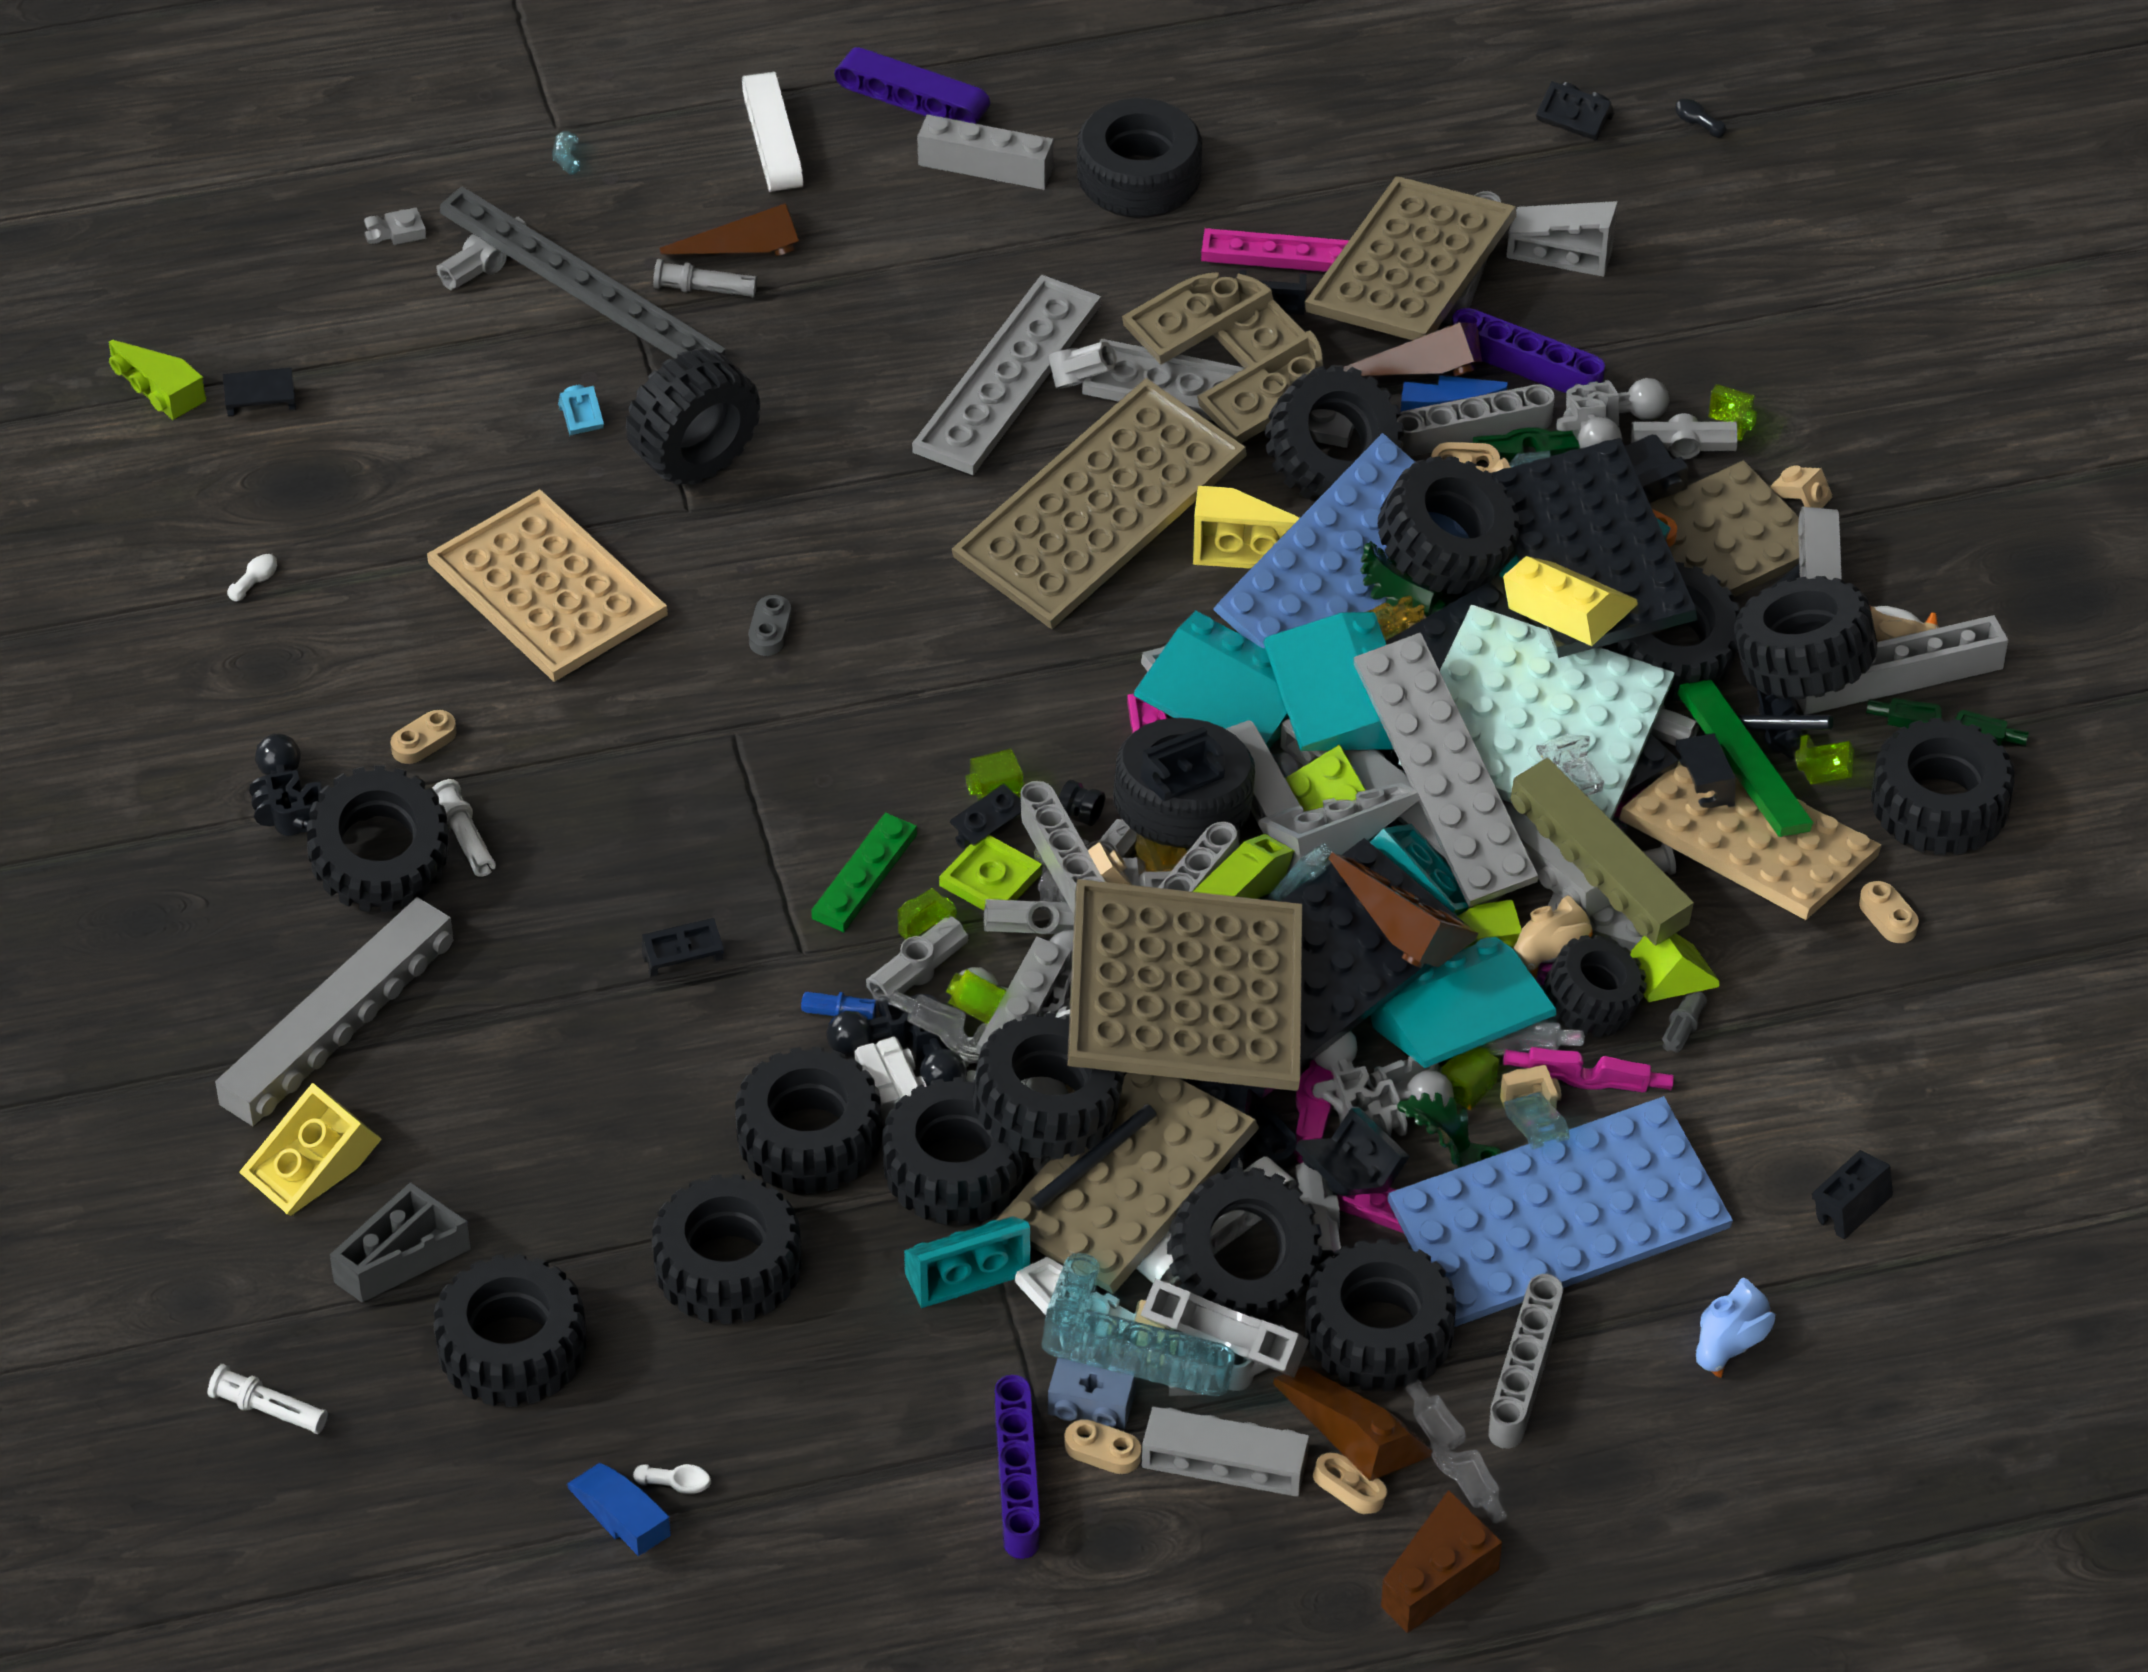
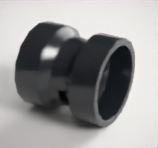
M1070 779L1062 788L1059 800L1069 817L1072 815L1078 816L1080 822L1093 826L1103 811L1106 795L1097 789L1087 790L1083 787L1082 783Z

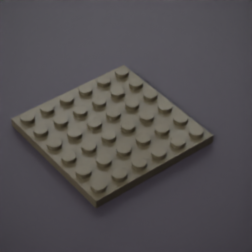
M1077 879L1075 888L1067 1066L1298 1091L1300 1083L1302 904Z

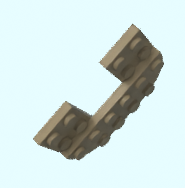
M1219 272L1198 275L1184 280L1122 316L1125 328L1160 365L1213 335L1245 368L1197 396L1199 406L1226 434L1240 444L1266 429V425L1271 421L1268 416L1272 407L1297 378L1304 373L1309 374L1312 369L1324 367L1320 344L1311 330L1305 333L1273 300L1270 288L1246 275L1238 274L1237 279L1230 277L1220 278Z

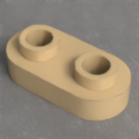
M1444 442L1436 446L1431 457L1441 456L1442 460H1445L1446 457H1456L1462 463L1470 461L1476 464L1478 461L1484 460L1489 464L1488 467L1484 468V471L1492 469L1500 460V455L1496 448L1486 443Z
M433 710L395 732L391 738L393 757L401 763L413 764L450 743L456 736L454 716L444 710Z
M1873 881L1867 883L1862 888L1859 900L1860 909L1887 940L1894 943H1906L1916 936L1919 922L1918 916L1893 886L1886 882Z
M1091 1420L1075 1421L1065 1431V1450L1075 1460L1116 1474L1130 1473L1141 1462V1444L1132 1434ZM1082 1435H1087V1436H1089V1437H1087V1438H1082V1437H1080V1436H1082ZM1117 1447H1123V1448H1125L1126 1450H1118V1449H1116V1448H1117Z
M1325 1453L1317 1459L1313 1478L1320 1487L1358 1513L1372 1514L1382 1509L1387 1489L1381 1480L1377 1478L1369 1481L1347 1457L1341 1454Z

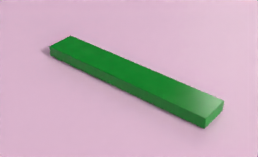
M1710 679L1680 684L1678 696L1705 734L1715 733L1734 775L1778 837L1810 832L1813 821L1713 681Z

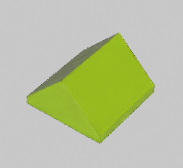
M1677 933L1656 946L1646 936H1643L1631 950L1630 956L1637 958L1641 963L1639 969L1645 971L1646 978L1644 982L1647 985L1643 995L1648 1002L1719 987L1718 978L1695 946Z

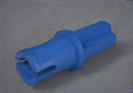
M805 992L802 997L801 1010L805 1013L835 1016L845 1010L857 1011L868 1019L876 1018L877 999L845 996L844 992H839L838 996Z

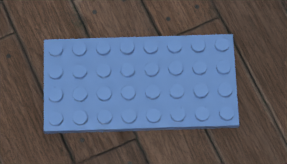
M1382 433L1217 603L1213 610L1239 634L1262 648H1265L1263 643L1265 637L1342 612H1375L1384 636L1388 632L1387 630L1383 631L1384 627L1404 615L1407 611L1391 613L1385 607L1386 597L1374 600L1371 597L1375 584L1368 586L1363 584V579L1367 574H1361L1360 568L1364 564L1361 562V558L1364 553V545L1370 541L1377 545V549L1382 548L1385 552L1386 545L1381 544L1378 534L1380 529L1377 522L1378 515L1381 512L1380 508L1405 469L1410 468L1415 461ZM1428 512L1432 520L1444 531L1457 537L1469 538L1465 530L1451 518L1439 513Z
M1664 1096L1390 1192L1387 1199L1413 1251L1417 1252L1420 1249L1430 1255L1431 1263L1438 1262L1446 1271V1277L1451 1279L1455 1289L1454 1297L1456 1298L1455 1327L1523 1303L1528 1283L1536 1275H1553L1561 1281L1563 1288L1729 1229L1733 1221Z

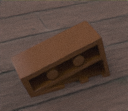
M1448 1490L1384 1577L1381 1607L1406 1633H1409L1497 1572L1500 1567L1502 1542Z

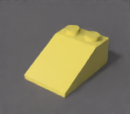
M1198 486L1194 517L1193 565L1251 569L1300 517L1234 488Z
M312 1083L239 1173L285 1213L292 1216L357 1170L382 1139L338 1101Z

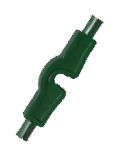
M1527 427L1510 431L1505 435L1473 437V443L1492 445L1498 451L1500 460L1505 458L1508 462H1520L1523 459V450L1526 446L1533 447L1539 459L1580 449L1579 441L1576 439L1573 430L1547 431L1541 428ZM1480 460V461H1478L1477 463H1487V462L1484 461V460Z
M1893 698L1891 704L1869 699L1866 714L1887 717L1888 725L1909 729V724L1922 720L1923 723H1927L1931 718H1942V709L1938 704L1914 702L1899 698ZM1961 710L1957 713L1956 720H1961V724L1966 726L1973 724L1982 729L1981 733L1985 735L1990 733L1997 739L1998 746H2003V742L2026 747L2028 731L2007 728V721L1983 716L1967 710Z

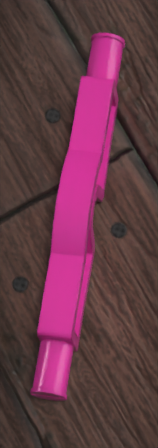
M1531 1047L1529 1053L1505 1049L1503 1065L1524 1067L1526 1069L1546 1065L1552 1079L1562 1080L1568 1085L1581 1089L1598 1090L1610 1087L1646 1092L1648 1087L1671 1091L1674 1080L1673 1074L1651 1072V1065L1629 1062L1608 1056L1601 1057L1595 1067L1590 1069L1582 1067L1583 1057L1581 1053L1575 1051Z
M1314 1059L1310 1061L1309 1068L1300 1076L1298 1091H1296V1107L1300 1113L1296 1130L1297 1142L1299 1140L1323 1139L1324 1131L1331 1115L1332 1104L1323 1098L1318 1099L1314 1097L1313 1088L1318 1082L1333 1080L1331 1070L1318 1066ZM1299 1154L1297 1161L1303 1163L1302 1156Z

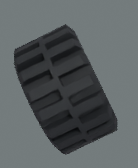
M1588 935L1581 936L1579 940L1573 938L1567 945H1564L1544 980L1545 986L1543 987L1544 993L1556 1008L1557 1015L1554 1017L1557 1020L1562 1019L1565 1022L1564 1026L1572 1029V1027L1578 1029L1579 1033L1583 1035L1592 1033L1594 1037H1602L1604 1033L1610 1036L1614 1035L1617 1030L1621 1031L1629 1022L1644 996L1647 985L1644 982L1646 978L1645 971L1639 969L1641 963L1637 958L1630 956V950L1626 947H1619L1617 945L1618 942L1612 939L1606 941L1603 936L1595 935L1594 939H1591Z

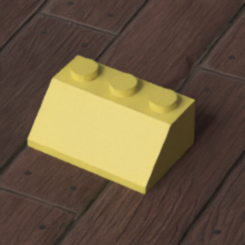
M1525 556L1503 576L1509 609L1590 646H1593L1638 605L1637 599L1554 562Z

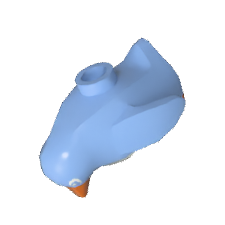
M1741 1278L1728 1296L1715 1299L1701 1315V1331L1699 1344L1696 1349V1362L1703 1369L1712 1372L1716 1377H1722L1725 1364L1730 1358L1745 1352L1748 1348L1762 1341L1771 1331L1775 1322V1314L1771 1312L1768 1299L1748 1279Z

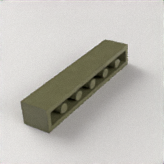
M1548 757L1514 778L1510 798L1514 808L1519 813L1525 814L1536 825L1538 832L1544 838H1549L1560 849L1562 856L1568 862L1573 863L1584 874L1590 885L1597 887L1609 899L1610 904L1615 910L1621 911L1633 923L1640 935L1646 936L1656 946L1689 925L1694 902Z

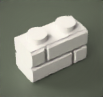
M895 1036L878 1041L877 1044L870 1043L857 1047L855 1050V1061L862 1065L863 1071L866 1070L875 1080V1086L879 1089L881 1097V1125L886 1126L885 1120L892 1109H896L895 1104L904 1095L910 1097L911 1090L922 1084L927 1087L922 1076H915L913 1072L915 1070V1063L909 1048L903 1050L898 1038Z

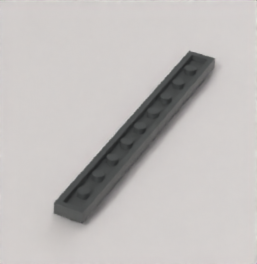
M463 186L440 204V214L674 359L677 358V354L685 351L692 353L694 349L714 350L725 356L726 349Z

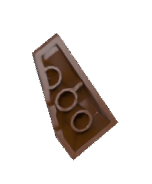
M1303 1366L1298 1368L1295 1377L1287 1374L1274 1377L1273 1384L1369 1481L1431 1457L1432 1450L1407 1425L1386 1409L1312 1369Z

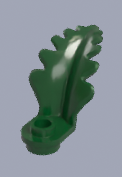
M1371 541L1364 545V553L1361 558V562L1364 564L1360 568L1361 574H1367V576L1363 579V584L1365 586L1375 584L1371 597L1374 600L1386 597L1385 607L1389 612L1400 613L1416 609L1428 617L1450 604L1449 601L1443 600L1442 591L1435 592L1429 590L1430 586L1423 583L1419 586L1412 581L1413 578L1407 573L1403 575L1396 568L1397 563L1395 560L1390 561L1382 548L1377 549V545Z
M1422 1093L1419 1100H1417L1415 1095H1411L1407 1101H1399L1397 1104L1398 1111L1405 1113L1407 1118L1414 1117L1417 1125H1427V1132L1429 1134L1436 1133L1439 1135L1440 1145L1443 1148L1448 1147L1451 1161L1458 1168L1503 1153L1496 1147L1470 1142L1467 1111L1462 1108L1458 1114L1456 1100L1452 1097L1449 1098L1445 1107L1440 1093H1435L1433 1101H1431L1428 1093Z

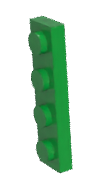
M885 812L811 909L812 919L844 933L917 836V825Z

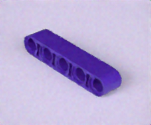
M859 47L852 48L834 72L836 81L848 90L924 116L932 115L977 124L990 106V98L987 93L976 86Z
M1462 308L1457 310L1452 316V325L1460 322L1477 324L1481 359L1483 362L1564 393L1574 387L1575 384L1588 385L1589 382L1603 383L1605 364L1596 355L1475 309Z
M1007 1375L999 1379L995 1385V1423L1003 1545L1005 1551L1010 1556L1025 1559L1033 1556L1038 1551L1040 1544V1518L1031 1390L1025 1378L1019 1375Z

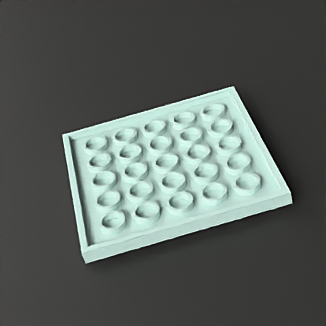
M1474 605L1470 606L1440 669L1445 684L1502 800L1512 803L1510 798L1514 778L1548 757L1611 821L1669 692L1675 672L1652 666L1651 664L1600 647L1558 658L1546 629Z

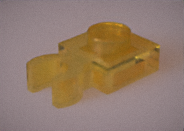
M1406 596L1398 601V605L1394 607L1385 602L1367 612H1375L1386 641L1409 628V623H1418L1423 620L1424 606L1421 604L1412 608L1413 598Z

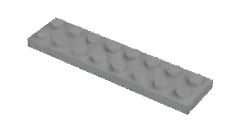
M1041 274L913 441V453L974 475L1052 372L1048 355L1070 348L1100 308L1101 296Z
M1101 339L1100 342L1108 341L1111 348L1115 350L1117 361L1115 362L1114 370L1085 378L1082 384V394L1120 401L1147 378L1203 418L1212 420L1199 406L1197 396L1245 368L1180 354L1160 365L1144 347ZM1328 409L1313 410L1309 414L1308 427L1313 441L1347 448L1354 425L1345 416Z
M1421 632L1354 657V666L1412 788L1418 792L1419 803L1469 908L1537 882L1538 874Z

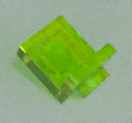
M1716 384L1711 392L1708 417L1723 422H1737V440L1741 441L1746 430L1752 431L1757 419L1758 412L1753 410L1755 396Z
M1809 735L1801 736L1800 749L1796 750L1795 759L1799 771H1804L1810 784L1852 778L1854 749L1850 741L1815 747Z
M931 888L915 899L906 901L898 909V933L905 940L909 937L918 936L945 917L950 918L952 916L956 919L957 910L949 898H943L936 890Z

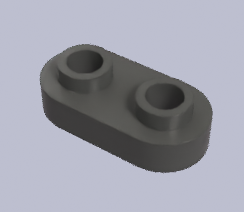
M769 595L757 602L749 629V646L756 654L770 656L780 652L784 647L791 622V604L786 598L779 595Z

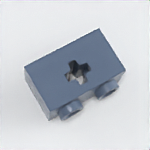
M1059 1354L1048 1390V1415L1057 1416L1067 1421L1091 1420L1109 1427L1126 1429L1136 1392V1368Z

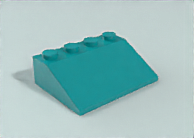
M1195 611L1178 627L1134 692L1135 697L1173 718H1193L1208 721L1223 728L1251 720L1268 749L1281 737V724L1289 718L1266 649L1198 611Z
M1342 612L1265 637L1263 643L1300 751H1327L1338 745L1344 750L1394 749L1354 666V657L1386 645L1375 612Z
M1487 937L1479 940L1475 945L1461 950L1440 967L1433 966L1372 1013L1370 1017L1372 1027L1407 1055L1411 1056L1421 1066L1427 1068L1553 1017L1557 1013L1554 1005L1514 949L1497 937Z

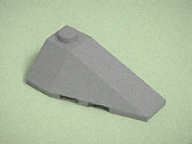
M1396 783L1358 792L1356 800L1336 801L1335 798L1323 800V808L1303 812V807L1297 806L1259 819L1258 821L1263 834L1294 850L1288 872L1299 876L1301 879L1309 880L1331 863L1328 858L1332 852L1342 855L1363 838L1369 841L1420 799L1418 792L1414 788L1403 783Z

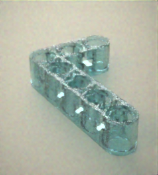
M1082 1253L1072 1254L1065 1260L1046 1311L1042 1347L1048 1354L1209 1396L1223 1395L1228 1391L1235 1360V1354L1231 1348L1222 1343L1090 1310L1095 1298L1099 1263L1093 1256Z

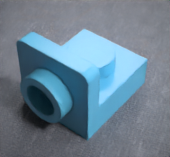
M574 385L560 393L558 405L560 411L563 410L569 435L603 428L604 422L594 386L584 388L583 385Z

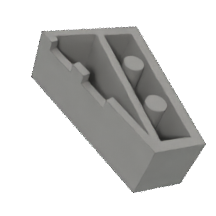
M1618 201L1517 207V216L1512 222L1508 233L1506 258L1604 277L1613 251Z

